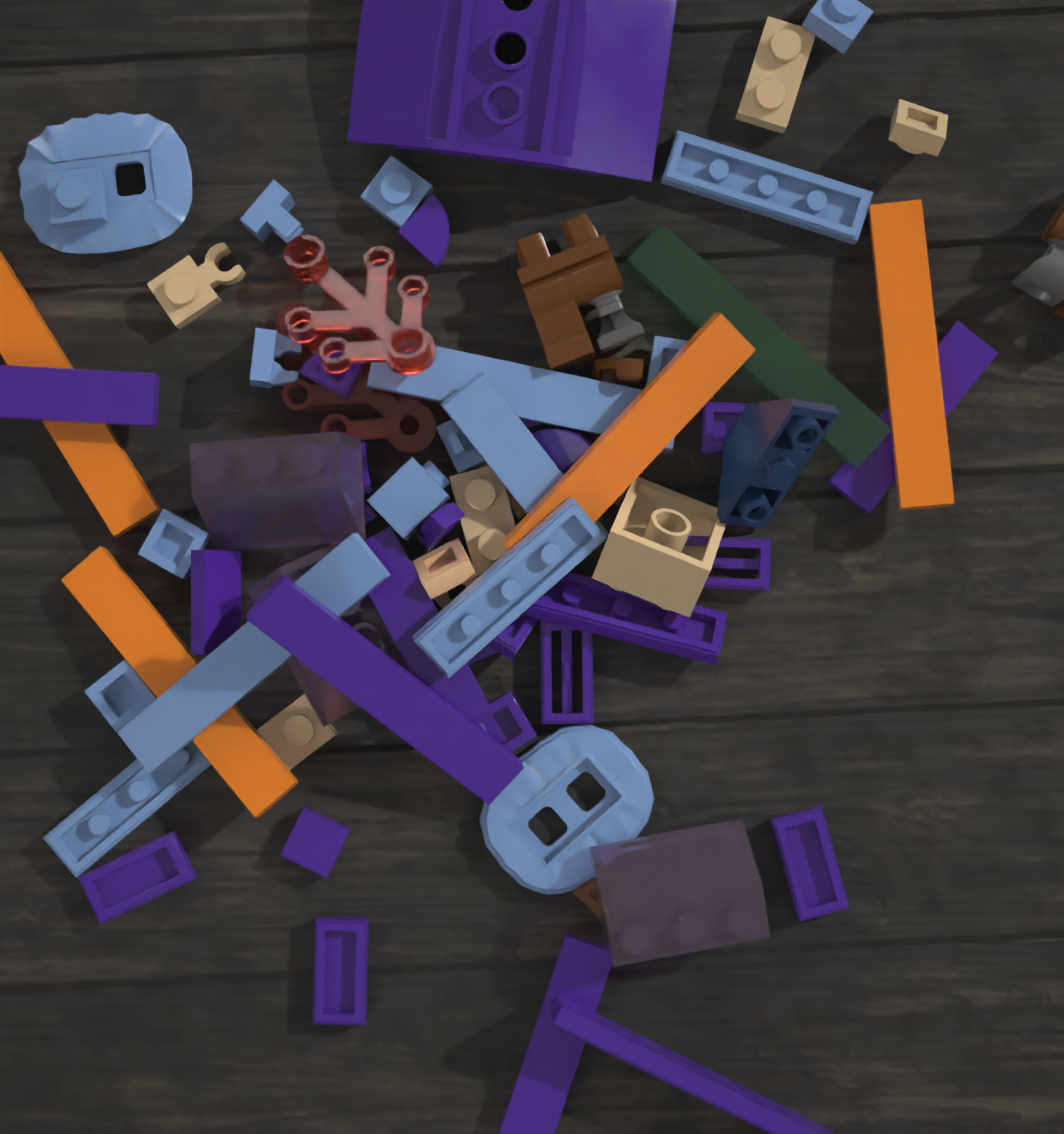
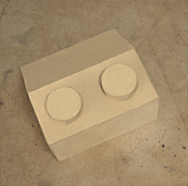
M637 477L630 484L592 579L605 583L615 590L624 591L657 604L664 610L674 611L690 618L711 571L726 523H720L717 517V508ZM689 535L710 536L706 546H684Z

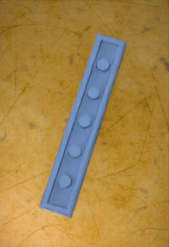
M377 334L367 387L443 403L482 371L520 419L599 436L642 391L641 389ZM675 437L664 449H673Z
M354 533L295 581V583L338 617H341L391 576V574L360 535ZM248 621L117 733L150 774L163 766L289 661L293 655Z

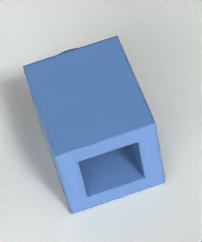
M412 457L367 501L403 539L408 541L432 513L451 500V497L444 490L450 481L430 460L421 466Z

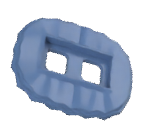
M123 112L111 115L95 113L87 118H72L61 125L46 126L40 136L28 142L26 156L18 168L21 180L20 197L24 206V220L35 232L40 242L66 253L93 254L116 252L161 241L173 234L182 225L192 202V171L186 146L170 124L160 121L148 113L138 115ZM142 164L144 167L146 190L139 195L119 196L115 176L116 168L120 165ZM97 166L103 172L108 223L61 229L54 227L50 219L45 173Z
M589 723L560 727L520 755L518 758L521 759L524 769L490 805L484 801L479 819L486 847L500 866L521 886L545 895L561 894L572 891L592 879L620 856L648 823L654 795L648 771L639 762L633 751L623 744L613 732L598 728ZM583 772L590 773L605 789V797L589 811L582 810L566 791L567 786ZM544 807H551L567 825V831L551 845L543 844L528 826L529 820Z

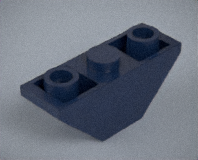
M791 398L746 405L723 446L717 517L720 523L756 528L765 527L838 416L839 412L835 406Z

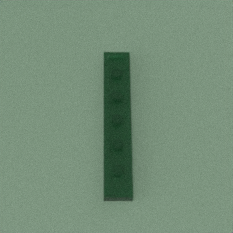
M663 223L627 259V265L698 330L715 312L721 313L756 349L741 365V368L776 400L791 398L835 406L839 414L821 441L853 470L892 431L887 424Z

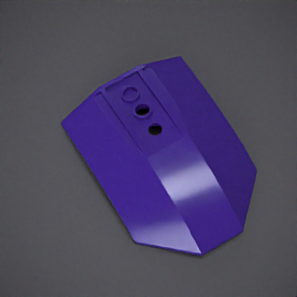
M363 0L347 141L652 182L677 0H533L531 5L523 11L510 10L506 7L503 0ZM507 35H516L526 44L524 58L513 65L502 63L495 53L498 41Z

